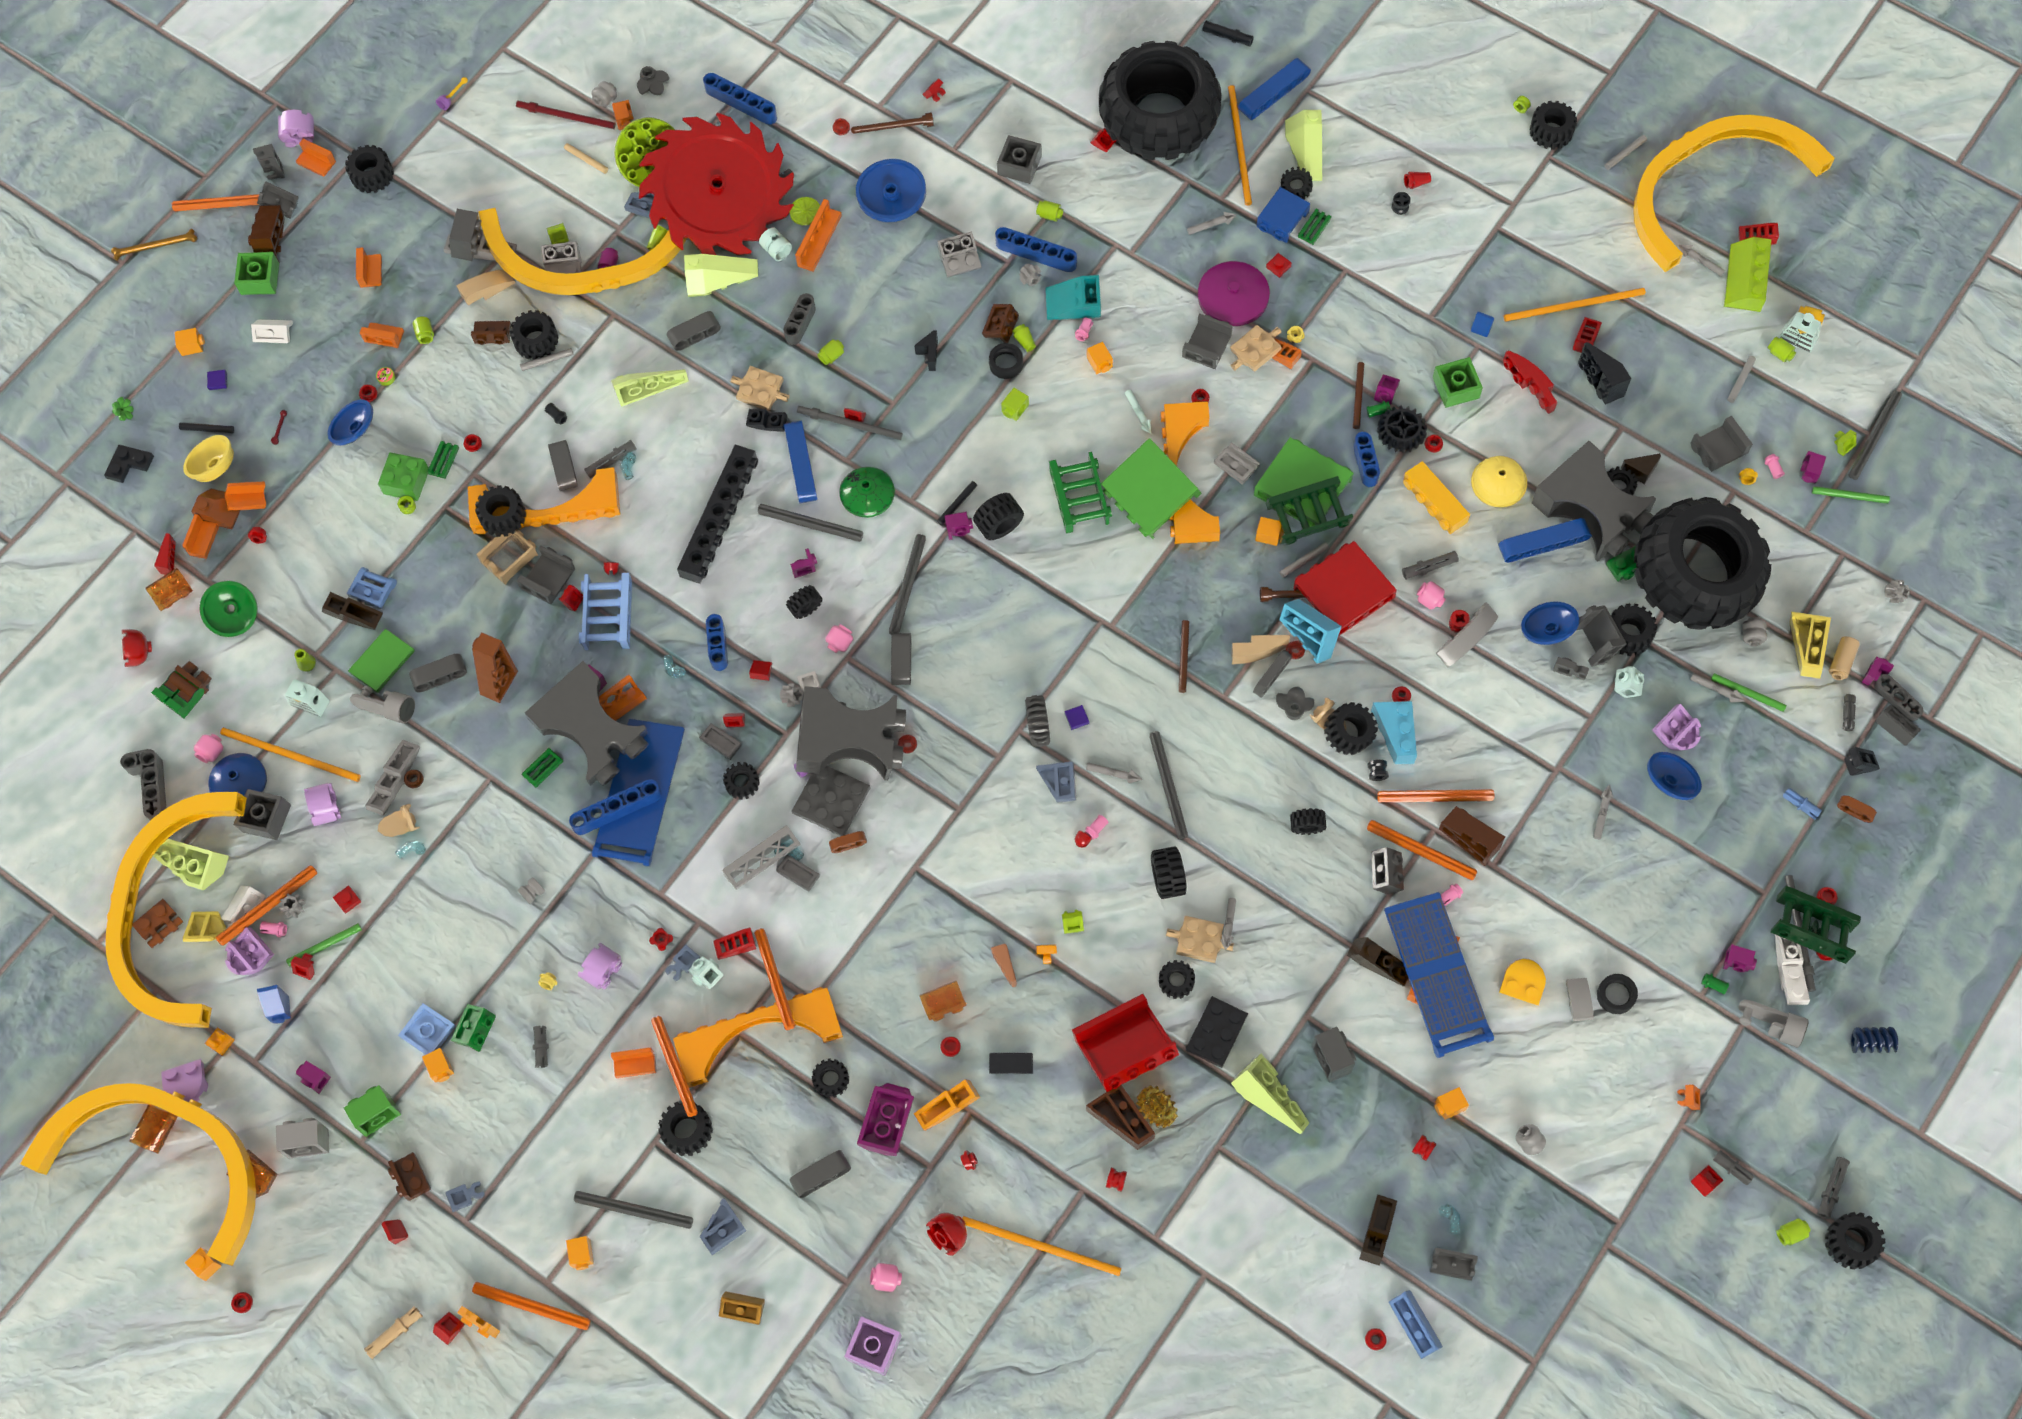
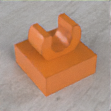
M1685 1085V1090L1680 1089L1677 1091L1679 1095H1685L1683 1101H1677L1680 1106H1687L1691 1110H1700L1699 1088L1695 1085Z

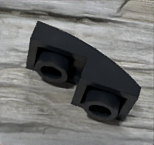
M749 409L746 426L766 431L784 432V424H786L788 416L785 412Z
M990 1053L989 1074H1033V1053Z

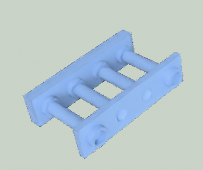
M622 573V578L618 582L592 583L589 575L584 574V581H581V591L584 594L582 632H579V643L583 645L585 650H589V641L617 640V642H620L622 649H630L632 579L630 574ZM619 589L621 591V597H618V599L591 600V590ZM618 606L620 608V614H617V616L590 617V607ZM617 623L620 625V631H617V633L589 634L590 624Z

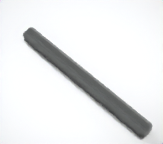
M1897 390L1892 392L1848 474L1850 478L1857 480L1902 397L1901 392Z
M760 504L758 507V514L858 542L862 541L863 531L765 504Z
M917 534L889 627L890 635L900 632L925 545V535Z
M1155 731L1150 733L1152 748L1178 839H1185L1188 837L1187 828L1160 732Z
M576 1191L574 1195L576 1203L688 1229L693 1224V1218L690 1216L581 1191Z

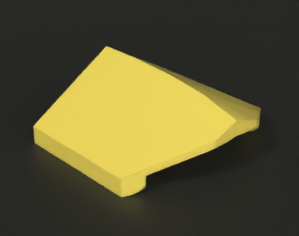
M191 912L183 936V942L215 940L216 936L226 929L219 912Z

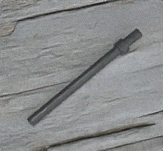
M798 406L797 413L808 415L812 419H823L901 440L903 433L821 412L820 409L814 407L810 409Z
M1793 875L1785 876L1786 885L1795 889ZM1792 909L1794 925L1801 927V914L1799 911ZM1801 946L1804 960L1802 966L1808 992H1813L1816 990L1813 975H1815L1814 968L1810 964L1808 949Z

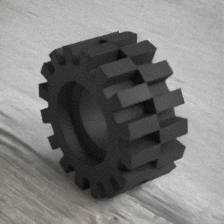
M1292 167L1291 171L1287 169L1285 171L1286 174L1283 173L1281 178V188L1305 200V196H1310L1313 187L1310 172H1306L1305 168H1302L1301 171L1300 167H1297V170H1294V167ZM1301 180L1303 186L1299 189H1293L1290 187V182Z
M1617 466L1615 470L1611 468L1610 471H1607V475L1612 482L1614 480H1621L1626 484V488L1620 490L1634 495L1638 479L1635 478V473L1631 474L1632 470L1625 471L1626 467H1622V470H1620V467Z
M811 585L798 589L799 591H795L794 595L789 597L790 600H787L786 606L796 619H802L803 616L805 618L808 614L811 615L812 611H816L823 601L818 591Z
M737 762V766L733 763L731 769H726L727 773L723 775V782L730 796L732 795L735 799L739 797V800H743V797L748 799V795L751 794L753 796L755 794L754 791H758V785H760L756 769H753L751 764L748 766L747 762H743V765ZM738 775H746L749 778L747 785L743 787L736 786L734 780Z
M1305 808L1290 814L1291 831L1295 834H1317V832L1321 833L1327 828L1325 811L1315 808L1313 810L1309 808L1306 810Z
M1174 960L1173 963L1167 962V965H1164L1159 973V987L1162 988V992L1166 993L1169 998L1173 996V999H1177V997L1181 999L1184 995L1188 996L1190 991L1192 992L1195 984L1193 968H1190L1188 963L1184 964L1182 960L1180 962ZM1171 974H1182L1185 979L1184 983L1181 986H1173L1169 981Z
M829 1058L827 1059L828 1061L822 1060L820 1065L817 1063L816 1069L812 1071V1082L815 1090L821 1096L825 1095L826 1098L833 1096L835 1098L838 1094L842 1095L843 1090L846 1091L848 1088L849 1074L842 1062L839 1063L836 1059L832 1061ZM834 1071L838 1074V1081L834 1085H826L823 1082V1076L826 1072Z

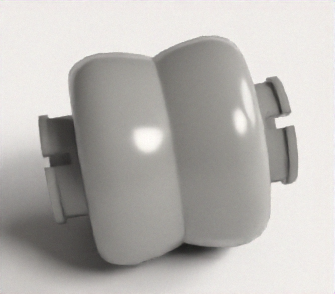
M602 81L598 87L592 90L593 102L598 106L607 107L617 97L616 87H613L614 85L610 82Z
M1751 617L1742 625L1743 641L1753 647L1764 643L1767 640L1766 622L1758 617Z
M1533 1124L1520 1127L1516 1134L1517 1143L1521 1146L1524 1153L1528 1155L1539 1154L1546 1145L1544 1135Z

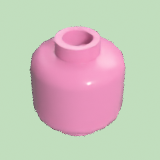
M1432 581L1424 582L1416 593L1418 602L1430 610L1436 607L1440 608L1446 600L1444 598V589Z
M841 624L833 626L825 638V641L829 644L827 648L835 653L838 650L845 652L853 641L852 631Z
M211 734V736L202 735L194 746L195 757L204 763L214 762L223 751L221 738L215 734Z
M878 1263L875 1268H872L870 1284L874 1286L875 1290L893 1292L897 1285H901L902 1273L898 1272L896 1265Z

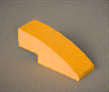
M965 1079L949 1091L946 1090L917 1110L914 1115L923 1130L926 1131L979 1099L980 1096L972 1082Z

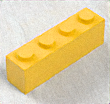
M1423 461L1405 472L1404 486L1415 494L1419 503L1424 504L1428 513L1439 521L1443 530H1447L1449 534H1452L1468 523L1470 513Z

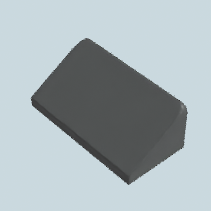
M1889 705L1875 720L1876 723L1905 746L1921 731L1918 726L1892 705Z

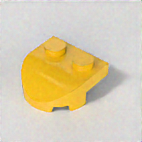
M1516 960L1507 967L1499 993L1539 1006L1546 984L1545 973L1540 965L1533 960Z

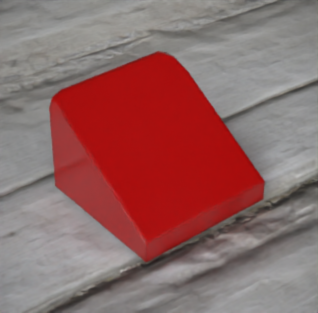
M1103 128L1090 143L1100 150L1108 152L1116 140L1113 141L1106 128Z
M844 408L845 418L859 422L864 421L866 412Z
M753 660L749 671L750 678L769 681L773 663Z
M725 714L723 716L725 726L744 727L745 714Z
M1708 1165L1691 1180V1183L1706 1197L1724 1180Z
M401 1220L382 1222L381 1225L387 1238L396 1245L408 1238Z
M448 1312L434 1324L433 1333L448 1345L465 1324Z

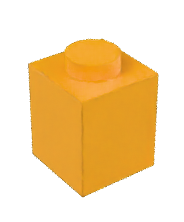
M196 328L175 332L176 348L182 356L203 352L205 340L203 334H200Z
M1103 342L1087 348V359L1096 375L1101 372L1105 373L1113 367V358Z
M1260 517L1255 541L1277 546L1279 539L1284 535L1280 521Z
M441 1048L422 1056L428 1073L435 1083L444 1082L450 1078V1075L454 1074L449 1060Z
M1460 1087L1438 1096L1434 1105L1436 1112L1439 1116L1442 1115L1444 1120L1467 1110L1469 1106Z
M587 1236L566 1240L569 1265L573 1269L584 1270L589 1268L588 1265L594 1264L591 1241Z
M200 1247L185 1263L197 1277L207 1281L221 1267V1264L216 1259L208 1256L207 1250Z

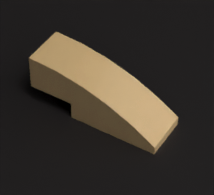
M501 269L475 276L456 286L460 295L469 306L482 297L484 300L491 298L515 284V280Z
M1290 635L1251 636L1250 643H1232V664H1245L1270 657L1288 647Z

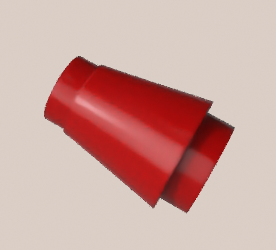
M1408 172V174L1404 175V185L1406 188L1414 189L1431 182L1430 172Z

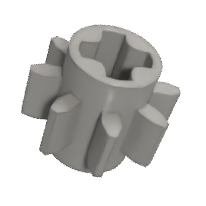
M1026 264L1021 268V273L1019 274L1021 277L1019 279L1024 285L1034 286L1041 280V270L1037 265Z
M1891 580V583H1888L1885 587V596L1890 598L1891 603L1904 602V599H1907L1910 593L1909 586L1904 585V580Z
M796 683L782 686L783 689L779 694L782 703H787V707H795V705L801 704L800 701L803 696L801 687H796Z
M288 893L287 897L280 900L282 907L279 909L281 912H285L284 915L287 918L291 915L298 918L301 912H305L302 905L306 903L303 899H300L297 893L294 897Z

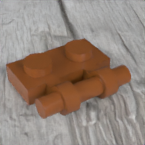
M162 899L136 920L132 926L143 939L147 940L150 936L153 937L147 942L153 948L158 943L161 944L164 938L172 931H177L179 929L178 926L183 921L179 916L173 921L171 920L177 913ZM166 924L167 926L158 933L157 931Z

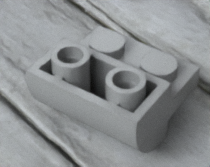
M972 231L937 242L947 278L981 268Z
M576 241L541 246L543 264L546 271L564 274L582 272L581 255Z

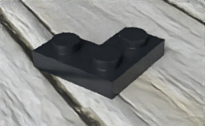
M118 445L104 476L106 479L123 483L130 468L147 472L154 455L147 451Z

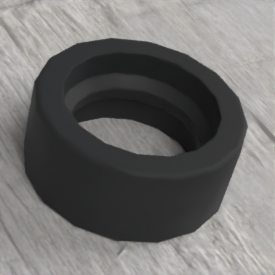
M1001 343L995 346L989 354L991 372L1002 379H1011L1017 376L1023 368V355L1019 347L1011 343ZM1002 354H1011L1016 357L1017 362L1010 368H1001L996 365L995 360Z
M1623 974L1607 976L1597 990V1000L1600 1006L1612 1014L1628 1012L1638 998V989L1635 982ZM1619 983L1627 988L1629 999L1625 1004L1615 1005L1607 999L1605 991L1610 984Z

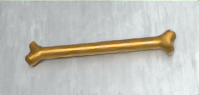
M190 229L183 235L125 248L113 247L111 253L114 254L113 258L118 261L123 255L184 241L196 242L198 238L194 235L195 231Z

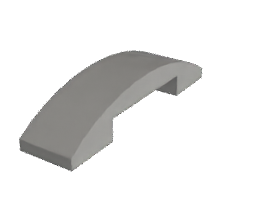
M1487 602L1473 614V619L1452 640H1448L1436 652L1437 656L1447 667L1453 665L1471 650L1496 622L1498 615Z

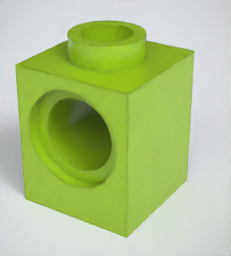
M1013 388L1001 403L1003 415L1017 421L1029 406V396Z

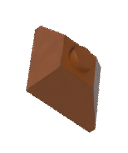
M211 488L198 495L191 512L193 515L198 514L203 521L217 523L219 527L232 530L241 510L228 511L225 491Z

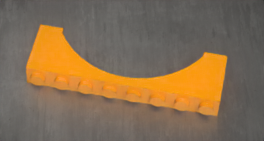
M1208 402L1164 404V411L1160 412L1161 422L1165 424V427H1162V439L1166 438V444H1163V452L1176 466L1187 442L1203 427H1209ZM1191 499L1169 519V521L1173 520V526H1170V536L1174 537L1175 544L1215 542L1220 539L1219 516H1212L1205 512Z
M615 468L597 469L596 475L585 489L561 505L541 510L526 509L525 522L520 524V529L530 526L540 527L545 524L557 525L568 521L577 522L584 519L594 520L599 517L611 518L615 515H620L618 478ZM486 484L468 486L469 523L474 534H485L488 532L483 529L475 512V504L479 502V495L483 496V491H489ZM499 507L492 515H503L508 511L509 507Z
M815 988L812 990V993L806 995L803 993L793 996V999L787 1000L795 1025L815 1033L823 1039L824 1043L843 1037L828 988ZM775 1002L774 1005L769 1007H758L754 1012L748 1014L745 1012L737 1014L735 1018L730 1020L721 1019L715 1025L709 1027L708 1025L700 1026L696 1029L697 1031L691 1033L682 1032L673 1038L688 1087L691 1088L708 1082L707 1076L716 1056L737 1034L755 1025L782 1022L777 1003Z

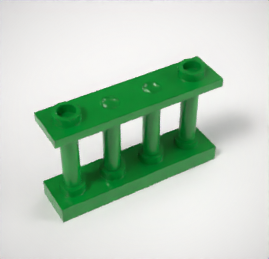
M1088 452V462L1061 467L1057 465L1056 460L1049 461V471L1066 534L1073 532V525H1076L1077 522L1104 517L1105 524L1108 525L1109 517H1112L1111 507L1106 505L1097 469H1099L1098 460L1093 457L1092 452ZM1091 469L1093 476L1092 478L1069 483L1062 482L1061 480L1063 474ZM1095 485L1097 494L1073 499L1066 498L1065 495L1067 490ZM1095 501L1100 502L1101 510L1078 515L1070 514L1069 509L1072 506Z

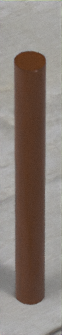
M1363 362L1357 363L1353 416L1354 429H1360L1365 365Z
M1188 620L1182 621L1179 673L1180 693H1185L1187 686L1190 624Z

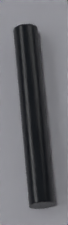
M179 423L180 430L234 433V426Z
M971 481L939 517L937 522L940 525L945 523V515L953 514L977 487L974 481Z

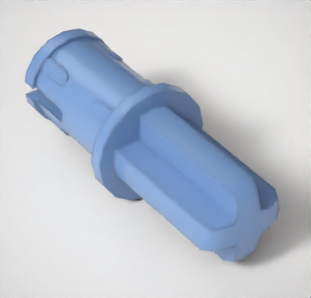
M1791 788L1787 789L1783 794L1786 800L1798 807V811L1805 812L1814 820L1822 811V809L1808 801L1807 797H1802Z

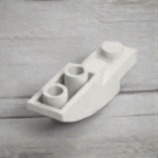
M1775 935L1780 984L1782 991H1785L1787 1005H1808L1810 999L1802 967L1804 960L1801 946Z

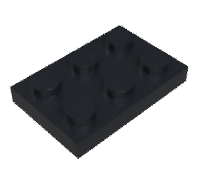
M1212 996L1185 1051L1223 1068L1247 1019L1248 1013Z

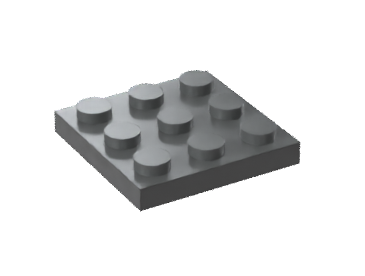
M826 766L819 774L812 773L792 809V814L837 835L844 836L868 794L870 785Z

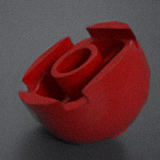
M134 629L122 630V634H126L122 639L123 659H128L124 666L133 667L144 663L148 652H152L151 641H147L146 636L141 631Z
M940 1213L926 1224L930 1228L927 1230V1234L939 1250L942 1247L948 1252L945 1253L947 1255L953 1256L965 1245L967 1240L966 1224L960 1216L951 1213Z

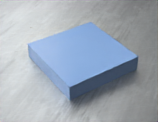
M422 1003L398 1036L426 1055L440 1048L456 1025Z

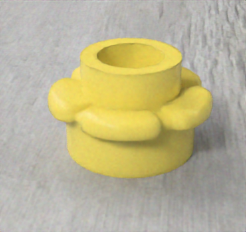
M1293 326L1287 331V339L1290 342L1300 343L1305 337L1303 329L1299 326Z
M546 972L539 975L538 984L542 988L552 990L557 985L556 977L552 973Z

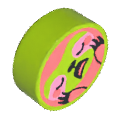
M383 367L377 371L376 378L379 384L388 386L395 381V374L391 368Z

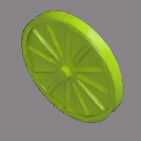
M811 197L796 199L792 203L794 204L793 208L789 211L791 219L799 225H811L820 204Z

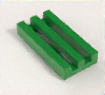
M1316 208L1299 232L1298 238L1314 245L1330 222L1331 216H1326L1323 211L1320 213L1319 209ZM1318 217L1317 220L1315 221V223L1313 224V226L1311 227V229H1310V230L1308 231V233L1306 234V236H1304V234L1306 233V231L1308 230V228L1311 226V224L1313 223V221L1315 220V218ZM1323 219L1324 222L1317 230L1313 238L1310 239V236L1312 235L1320 221Z
M441 441L427 471L428 474L446 479L459 446L456 444L452 445L451 443L446 444L444 441ZM452 450L451 453H450V455H449V458H448V460H447V462H446V464H445V467H444L442 473H440V471H441V469H442V466L444 465V463H445V461H446V457H447L449 451Z
M548 748L521 775L537 788L563 763V760ZM549 755H552L531 777L529 776Z

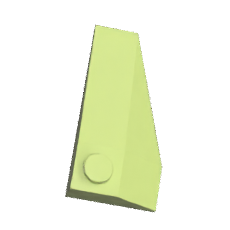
M1303 110L1285 120V137L1291 146V151L1295 155L1300 170L1302 171V168H1305L1306 172L1309 171L1312 181H1322L1321 110Z
M709 254L684 255L688 297L706 296L712 294L711 292L720 288L723 290L733 283L739 284L758 277L757 259Z
M683 369L621 375L611 380L622 407L689 382L686 370Z
M167 839L153 855L161 864L172 870L175 876H179L187 886L205 890L224 874L229 858L228 855Z
M1259 1054L1236 1076L1231 1084L1246 1100L1301 1134L1308 1126L1309 1121L1298 1104L1289 1098L1287 1094L1289 1090L1286 1085L1282 1086L1276 1077L1278 1073L1262 1054Z

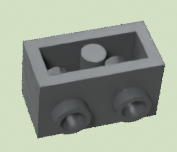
M1388 847L1372 851L1373 889L1388 895L1403 891L1402 852Z

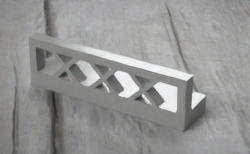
M786 825L722 870L723 874L734 888L738 889L801 844ZM789 839H792L794 842L789 847L781 846ZM777 849L776 856H774L773 858L765 857L773 850ZM761 860L760 867H758L757 869H748L750 866ZM744 872L743 879L736 883L733 878Z

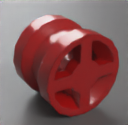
M1455 610L1451 614L1449 628L1453 632L1459 633L1469 623V614L1464 610Z
M1422 1135L1412 1152L1421 1155L1422 1159L1426 1161L1437 1143L1428 1141L1426 1136Z
M1111 1167L1106 1188L1110 1189L1113 1187L1117 1191L1122 1192L1127 1172H1118L1115 1168Z

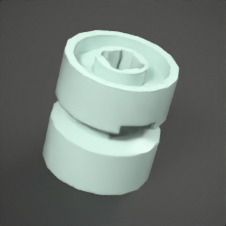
M769 228L759 239V244L776 261L785 259L792 250V244L776 228Z

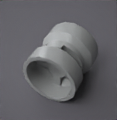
M532 877L528 880V885L521 886L518 892L531 904L535 901L536 895H542L545 890Z

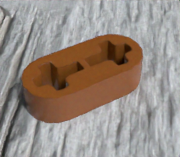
M1847 795L1841 796L1837 804L1838 808L1843 812L1867 823L1873 822L1877 813L1871 806Z
M858 831L829 841V846L832 853H840L863 846L867 843V839L863 831Z

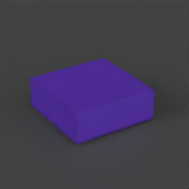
M226 370L207 372V388L209 390L227 388Z
M1083 705L1064 711L1071 730L1089 724Z

